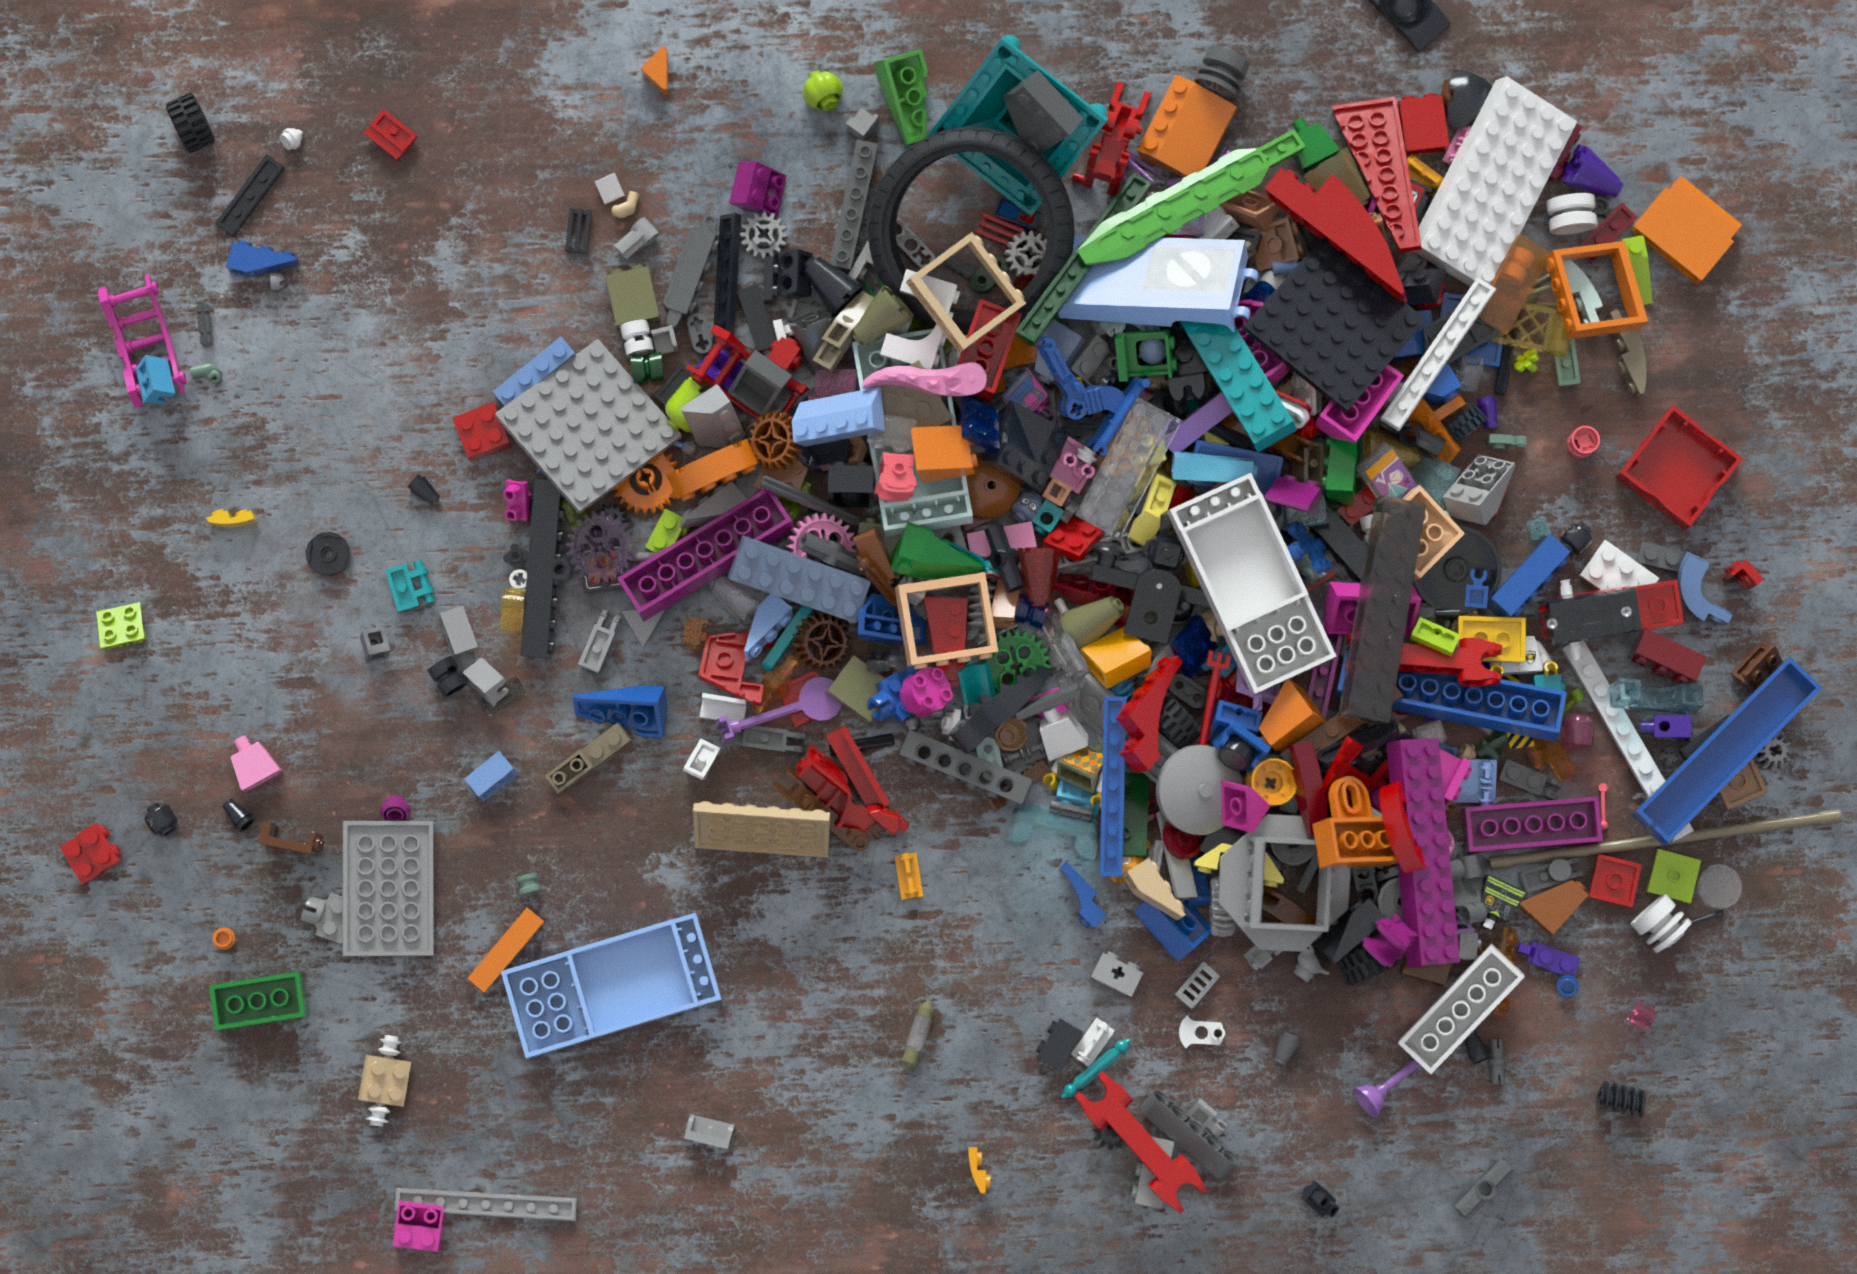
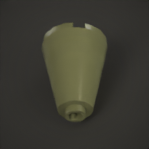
M886 285L880 288L853 329L855 333L853 337L860 345L865 343L869 346L886 336V333L893 332L914 318L911 310L900 298L890 295L892 290Z
M1110 596L1067 610L1060 619L1063 630L1067 637H1073L1075 642L1072 644L1081 650L1082 647L1100 639L1123 615L1124 606L1120 599Z

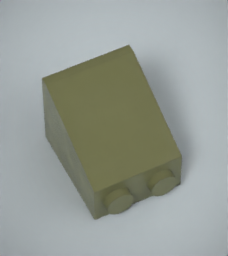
M1347 147L1313 167L1304 175L1308 184L1316 190L1315 194L1333 173L1363 206L1368 203L1367 199L1371 196Z

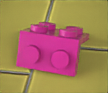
M1440 749L1444 800L1446 803H1449L1452 799L1457 800L1462 791V788L1459 786L1463 779H1468L1472 768L1469 767L1472 761L1466 758L1460 760Z

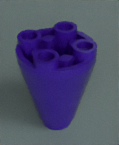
M1579 144L1575 148L1570 162H1566L1563 165L1562 182L1567 186L1606 197L1612 196L1613 198L1622 190L1623 182L1620 181V178L1587 146Z

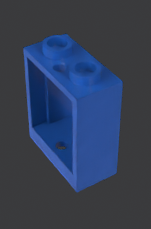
M1219 700L1214 708L1208 741L1212 742L1214 737L1235 721L1245 726L1248 731L1256 736L1259 731L1262 712Z

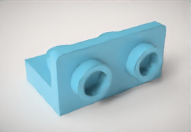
M1059 780L1055 801H1059L1060 804H1073L1081 806V809H1084V807L1093 810V815L1097 816L1101 803L1098 800L1095 802L1094 808L1091 805V798L1097 795L1098 791L1091 793L1064 780Z

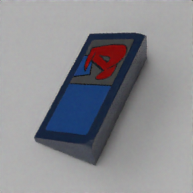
M1001 198L994 217L1035 233L1042 212L1035 211L1030 216L1012 201Z

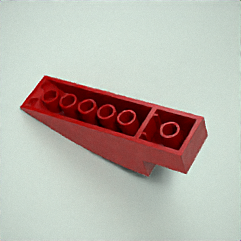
M1280 168L1264 188L1268 199L1319 239H1328V242L1335 249L1344 252L1346 257L1356 265H1360L1369 277L1383 286L1385 290L1403 304H1406L1405 290L1388 244L1374 220L1354 194L1333 173L1315 194L1316 190L1308 183L1303 185L1297 180L1299 177L1289 169L1286 172Z

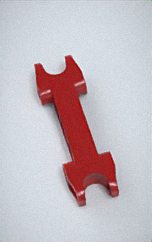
M1369 630L1347 634L1346 644L1361 648L1366 654L1362 660L1345 662V672L1351 675L1373 680L1386 679L1388 677V670L1457 675V683L1467 687L1500 684L1501 681L1500 673L1486 669L1481 662L1484 658L1501 655L1502 645L1481 638H1462L1459 640V647H1455L1450 657L1422 644L1389 642L1390 634L1384 631Z
M1101 1071L1097 1076L1106 1089L1105 1096L1101 1101L1091 1102L1080 1092L1074 1097L1081 1105L1087 1118L1099 1131L1108 1124L1155 1176L1148 1183L1151 1190L1160 1200L1172 1207L1178 1214H1181L1184 1209L1176 1197L1178 1187L1184 1183H1190L1198 1191L1204 1193L1207 1190L1206 1186L1200 1179L1196 1169L1182 1154L1174 1161L1166 1154L1126 1109L1134 1101L1120 1084Z

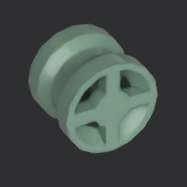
M537 872L516 877V882L520 885V896L541 891V886L537 883Z

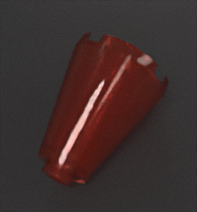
M1018 547L1017 553L1027 599L1032 601V606H1046V602L1051 600L1062 548H1056V552H1054V548L1025 547V552H1023V548Z

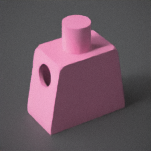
M246 735L234 740L239 752L231 756V761L240 788L245 793L283 772L261 743L256 742L250 745Z

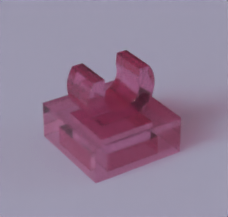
M1641 999L1631 1010L1627 1020L1647 1030L1656 1020L1658 1012L1655 1011V1005L1652 1004L1648 1008L1643 1005L1644 1000Z

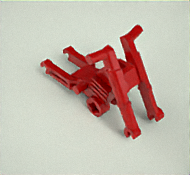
M1119 81L1116 83L1114 94L1107 110L1108 120L1101 128L1104 132L1100 144L1096 142L1092 144L1085 175L1074 172L1071 179L1090 189L1093 187L1095 178L1108 182L1107 194L1112 196L1117 195L1121 190V181L1130 156L1129 153H1126L1130 139L1134 140L1135 134L1141 135L1143 127L1139 126V122L1142 120L1152 92L1144 91L1139 108L1118 102L1124 87V83ZM1099 152H1101V153H1103V154H1102V157H1101L1100 162L1098 163V162H1097L1098 154H1099Z

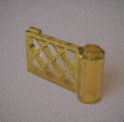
M1495 293L1494 297L1490 298L1484 323L1491 326L1496 322L1502 333L1489 341L1543 351L1555 356H1568L1571 339L1567 337L1566 330L1563 328L1561 312L1557 308L1508 300V295ZM1493 303L1502 304L1506 312L1496 317L1492 311ZM1517 308H1524L1528 316L1518 322L1512 311ZM1539 312L1549 313L1548 321L1540 326L1534 315ZM1509 314L1515 324L1505 330L1499 320ZM1490 315H1491L1492 318L1494 319V320H1492L1491 322H1489V320H1490ZM1531 318L1537 328L1527 334L1520 324ZM1516 327L1524 335L1518 341L1512 340L1508 332ZM1540 331L1544 337L1543 345L1534 344L1530 336Z

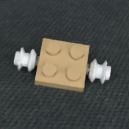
M385 1035V1039H380L384 1042V1045L378 1050L382 1054H386L384 1058L366 1055L358 1100L376 1102L375 1105L377 1106L373 1105L368 1108L372 1112L371 1117L366 1118L370 1120V1125L383 1127L384 1122L388 1123L384 1118L385 1114L390 1113V1111L386 1107H382L385 1104L404 1107L411 1062L393 1059L392 1056L401 1053L397 1050V1045L402 1042H399V1037Z

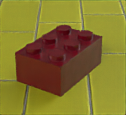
M1646 628L1637 634L1627 658L1632 660L1631 663L1640 668L1648 667L1652 669L1651 673L1659 677H1664L1665 675L1672 679V683L1684 687V685L1688 686L1697 680L1707 656Z

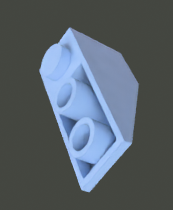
M770 594L757 607L744 649L747 662L752 657H757L761 653L762 647L768 642L771 643L776 638L778 632L783 627L786 628L792 621V607L780 597Z

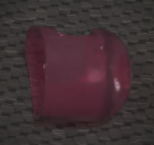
M1580 713L1567 715L1562 722L1564 736L1561 739V748L1593 747L1594 722L1592 718Z

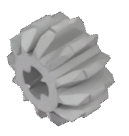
M1781 734L1778 738L1775 735L1757 753L1761 757H1758L1756 761L1760 762L1763 760L1762 767L1764 769L1769 765L1772 771L1776 770L1777 766L1782 769L1785 767L1784 762L1791 761V758L1786 755L1793 753L1792 749H1787L1786 747L1791 742L1786 741L1783 743L1784 735ZM1773 747L1776 748L1775 752H1777L1774 756L1770 754L1772 751H1769Z

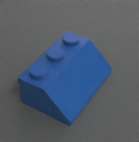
M1170 879V880L1168 881V883L1170 884V886H1171V888H1172V892H1171V893H1172V895L1174 896V891H1173V887H1172V882H1171V879ZM1145 901L1133 912L1177 962L1211 934L1210 924L1194 906L1188 907L1187 901L1181 902L1184 907L1183 912L1185 916L1179 920L1172 918Z

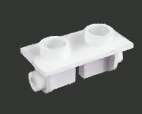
M1096 1018L1071 1055L1086 1066L1091 1065L1115 1030Z

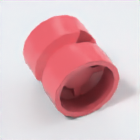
M1580 426L1568 437L1566 442L1567 451L1574 458H1587L1598 448L1600 436L1593 427Z

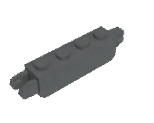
M706 214L699 227L694 226L689 230L663 300L664 307L668 312L666 324L667 326L672 325L673 330L678 329L683 317L688 318L689 313L693 314L697 305V301H694L696 294L702 292L704 281H702L704 273L708 274L712 261L709 259L712 253H716L719 245L716 234L717 217Z

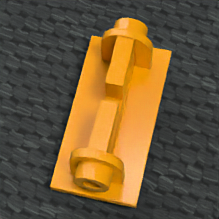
M1411 154L1407 158L1410 179L1434 189V194H1429L1434 197L1444 178Z
M903 853L894 856L901 900L924 897L917 853Z

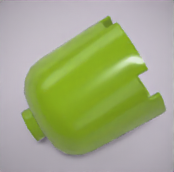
M691 377L683 382L665 405L666 414L670 418L668 423L676 431L681 428L683 431L691 433L680 408L702 394L700 392L702 387Z

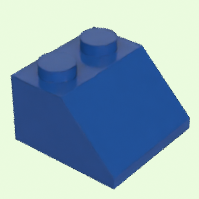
M1448 363L1444 365L1423 396L1426 403L1438 405L1443 402V404H1446L1459 394L1457 391L1462 385Z

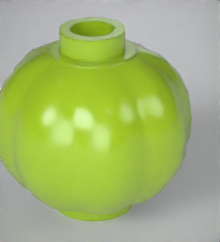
M813 71L809 74V79L804 85L803 98L810 107L816 110L830 111L839 104L843 94V84L831 72Z

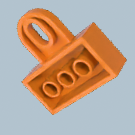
M1345 776L1334 781L1329 790L1332 818L1313 824L1320 868L1375 867L1397 864L1398 861L1388 840L1383 818L1373 817L1370 798L1365 785L1359 779L1352 776ZM1346 787L1351 793L1352 808L1348 805Z

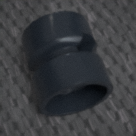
M452 656L440 660L427 670L433 681L439 683L437 687L444 698L456 693L468 684L463 673L457 671L458 665Z

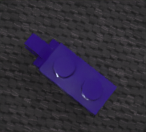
M1532 942L1531 946L1519 943L1516 952L1527 955L1526 961L1530 962V964L1561 976H1574L1580 958L1539 942Z

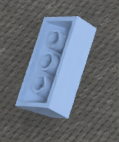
M881 387L800 402L792 419L793 442L803 446H811L884 432L885 423Z

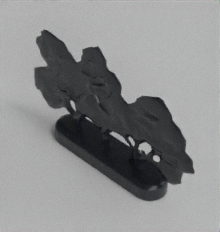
M1392 719L1383 720L1349 737L1359 742L1364 748L1350 764L1372 776L1387 759V754L1383 751L1384 747L1387 749L1386 743L1395 738V741L1414 739L1412 733L1404 731L1399 734V725ZM1344 739L1318 752L1317 759L1322 768H1330ZM1378 747L1372 757L1368 759L1361 757L1362 754ZM1320 771L1323 781L1327 772L1324 773ZM1326 802L1328 816L1331 814L1330 804Z

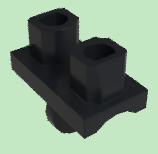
M1314 1180L1312 1184L1304 1188L1301 1199L1322 1218L1325 1214L1331 1218L1335 1216L1340 1207L1335 1204L1336 1199Z

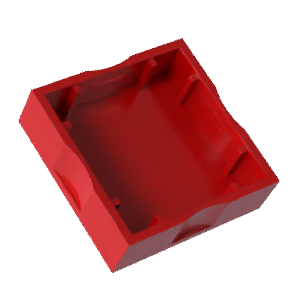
M1672 405L1615 477L1683 530H1687L1708 505L1716 490L1725 483L1743 458L1719 439L1707 434L1698 423Z

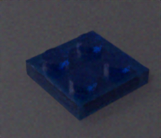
M968 396L961 398L962 438L991 452L998 451L1000 449L998 410Z
M1195 615L1169 644L1174 655L1178 656L1183 662L1180 667L1184 675L1190 678L1207 660L1209 650L1215 651L1217 649L1215 642L1210 639L1211 633L1203 617Z

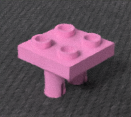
M1068 436L1049 477L1053 478L1054 476L1072 487L1071 491L1079 494L1087 479L1094 475L1095 469L1093 465L1095 462L1093 461L1090 466L1076 456L1079 452L1077 449L1081 448L1083 450L1085 446Z

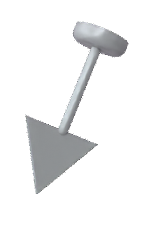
M657 552L627 553V560L641 564L656 555ZM622 610L621 612L644 648L665 610L644 622L636 610Z

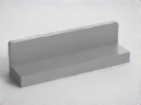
M1159 811L1157 812V819L1162 837L1163 826L1167 820ZM1163 843L1175 899L1185 902L1198 897L1190 860H1179L1173 857Z

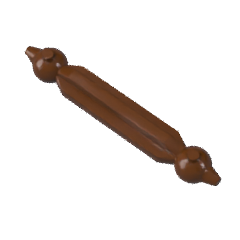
M858 555L856 558L859 571H865V575L892 606L896 607V612L899 616L895 590L874 566H871L868 556L861 557Z

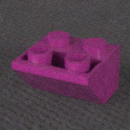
M757 161L738 162L729 204L745 211L758 214L766 212L767 216L773 213L775 217H778L787 175Z

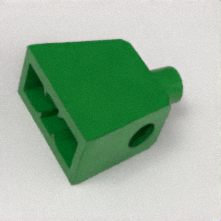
M1303 117L1292 123L1296 133L1306 146L1302 152L1294 155L1301 174L1339 152L1338 146L1319 123L1308 127Z

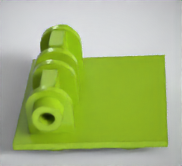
M140 602L96 612L100 649L107 648V650H110L111 648L119 647V645L124 647L125 643L127 646H130V642L132 644L137 642L143 643V640H147L146 632L143 630Z

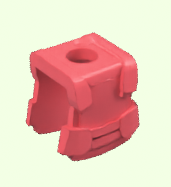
M882 453L878 466L880 477L879 481H876L874 494L878 495L879 499L903 502L908 501L910 497L914 496V488L917 487L916 476L913 475L914 455Z

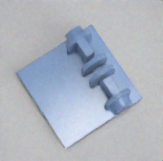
M1468 759L1472 761L1469 766L1472 768V771L1467 780H1462L1459 786L1462 788L1458 799L1451 802L1481 803V806L1495 803L1497 759Z

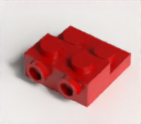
M99 823L91 825L78 833V836L60 846L61 851L82 885L89 883L122 862L119 857L122 855L120 849L116 844H111L108 839L111 836L105 825L101 826Z

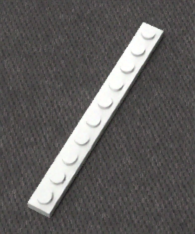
M1584 640L1580 641L1582 659L1572 660V654L1570 655V648L1567 645L1562 648L1563 653L1648 798L1665 781ZM1690 823L1672 839L1673 842L1694 831Z

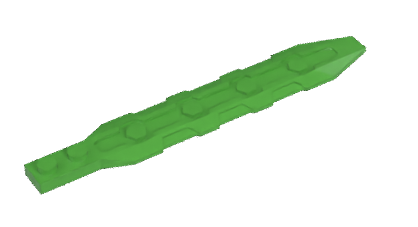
M1293 129L1260 148L1236 149L1198 173L1194 172L1184 177L1181 182L1163 192H1157L1149 196L1144 202L1128 211L1120 212L1103 221L1077 250V254L1085 266L1126 259L1146 248V245L1181 229L1182 225L1202 214L1206 215L1235 196L1243 195L1258 187L1270 168L1302 152L1306 146Z

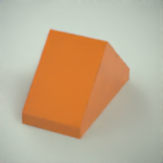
M667 46L661 47L641 67L642 75L663 95H668Z

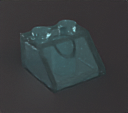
M1417 455L1409 474L1416 485H1420L1444 509L1445 502L1443 496L1456 482L1461 469L1442 460Z

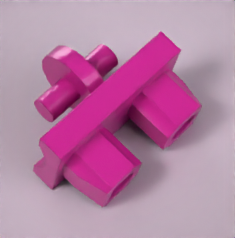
M507 479L505 481V490H503V497L507 502L505 519L528 521L530 519L529 501L532 499V493L528 492V482Z

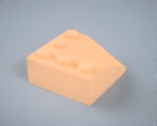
M1420 485L1411 489L1367 533L1411 582L1420 579L1465 534Z

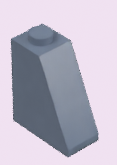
M1053 320L1043 333V336L1051 338L1056 342V347L1068 368L1086 342L1080 335L1056 320ZM1038 351L1035 371L1040 374L1038 378L1048 385L1051 382L1057 385Z

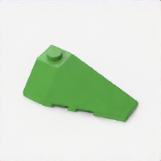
M922 49L873 62L879 85L905 145L926 138L927 113L925 112V98H927V90H925V78L927 77V66Z

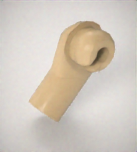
M629 191L627 201L614 205L612 214L618 218L632 215L636 210L640 194Z

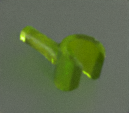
M1579 688L1569 693L1572 700L1564 706L1563 715L1583 699V693Z

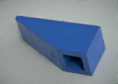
M239 241V243L232 242L226 268L229 272L252 277L297 266L300 262L292 252L282 251V253H278L268 246L257 248L252 247V244L249 242Z

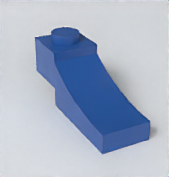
M1065 862L1059 870L1067 878L1077 896L1080 905V911L1078 912L1080 918L1078 920L1087 929L1089 927L1094 929L1107 915L1091 900L1097 895V892Z

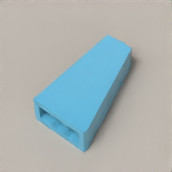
M1173 451L1171 475L1172 479L1231 482L1249 473H1252L1253 478H1256L1258 465H1254V460L1251 458Z

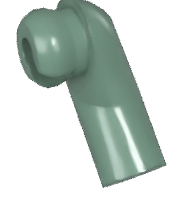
M210 363L190 368L192 378L205 376L212 383H217L222 379L221 371Z

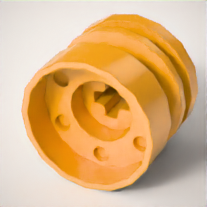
M1267 759L1260 762L1250 773H1246L1244 786L1252 787L1270 805V808L1289 801L1296 792L1297 786L1291 771L1294 768L1281 759ZM1271 780L1272 784L1269 788H1266V781Z

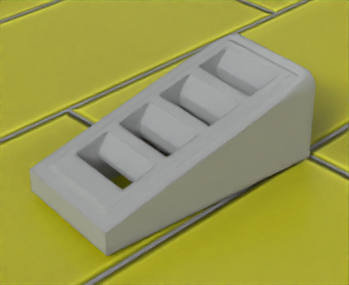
M1203 961L1174 996L1192 1010L1220 975ZM1202 969L1212 977L1210 981L1200 973ZM1196 976L1206 984L1205 987H1202L1194 980ZM1190 983L1197 987L1201 992L1197 994L1193 989L1189 987ZM1185 989L1195 997L1193 1001L1183 993Z

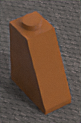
M878 526L854 536L853 539L861 557L868 556L871 566H874L889 584L894 583L893 578L898 575L896 572L890 571L891 557Z
M1570 880L1523 900L1518 908L1550 936L1562 926L1587 898L1588 894L1585 892L1586 887L1577 880L1575 882Z

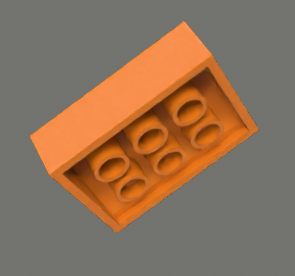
M1175 75L1137 149L1140 159L1182 177H1186L1194 172L1198 173L1207 168L1237 106L1199 84Z

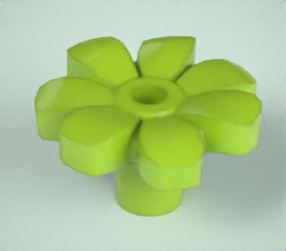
M1533 348L1524 352L1523 356L1519 354L1515 359L1517 362L1514 364V369L1518 372H1523L1527 368L1531 373L1535 372L1538 367L1534 362L1539 358L1537 356L1538 352Z

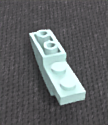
M1563 261L1572 295L1576 297L1574 299L1576 309L1581 311L1584 318L1582 319V324L1600 322L1596 312L1603 305L1594 286L1573 261Z

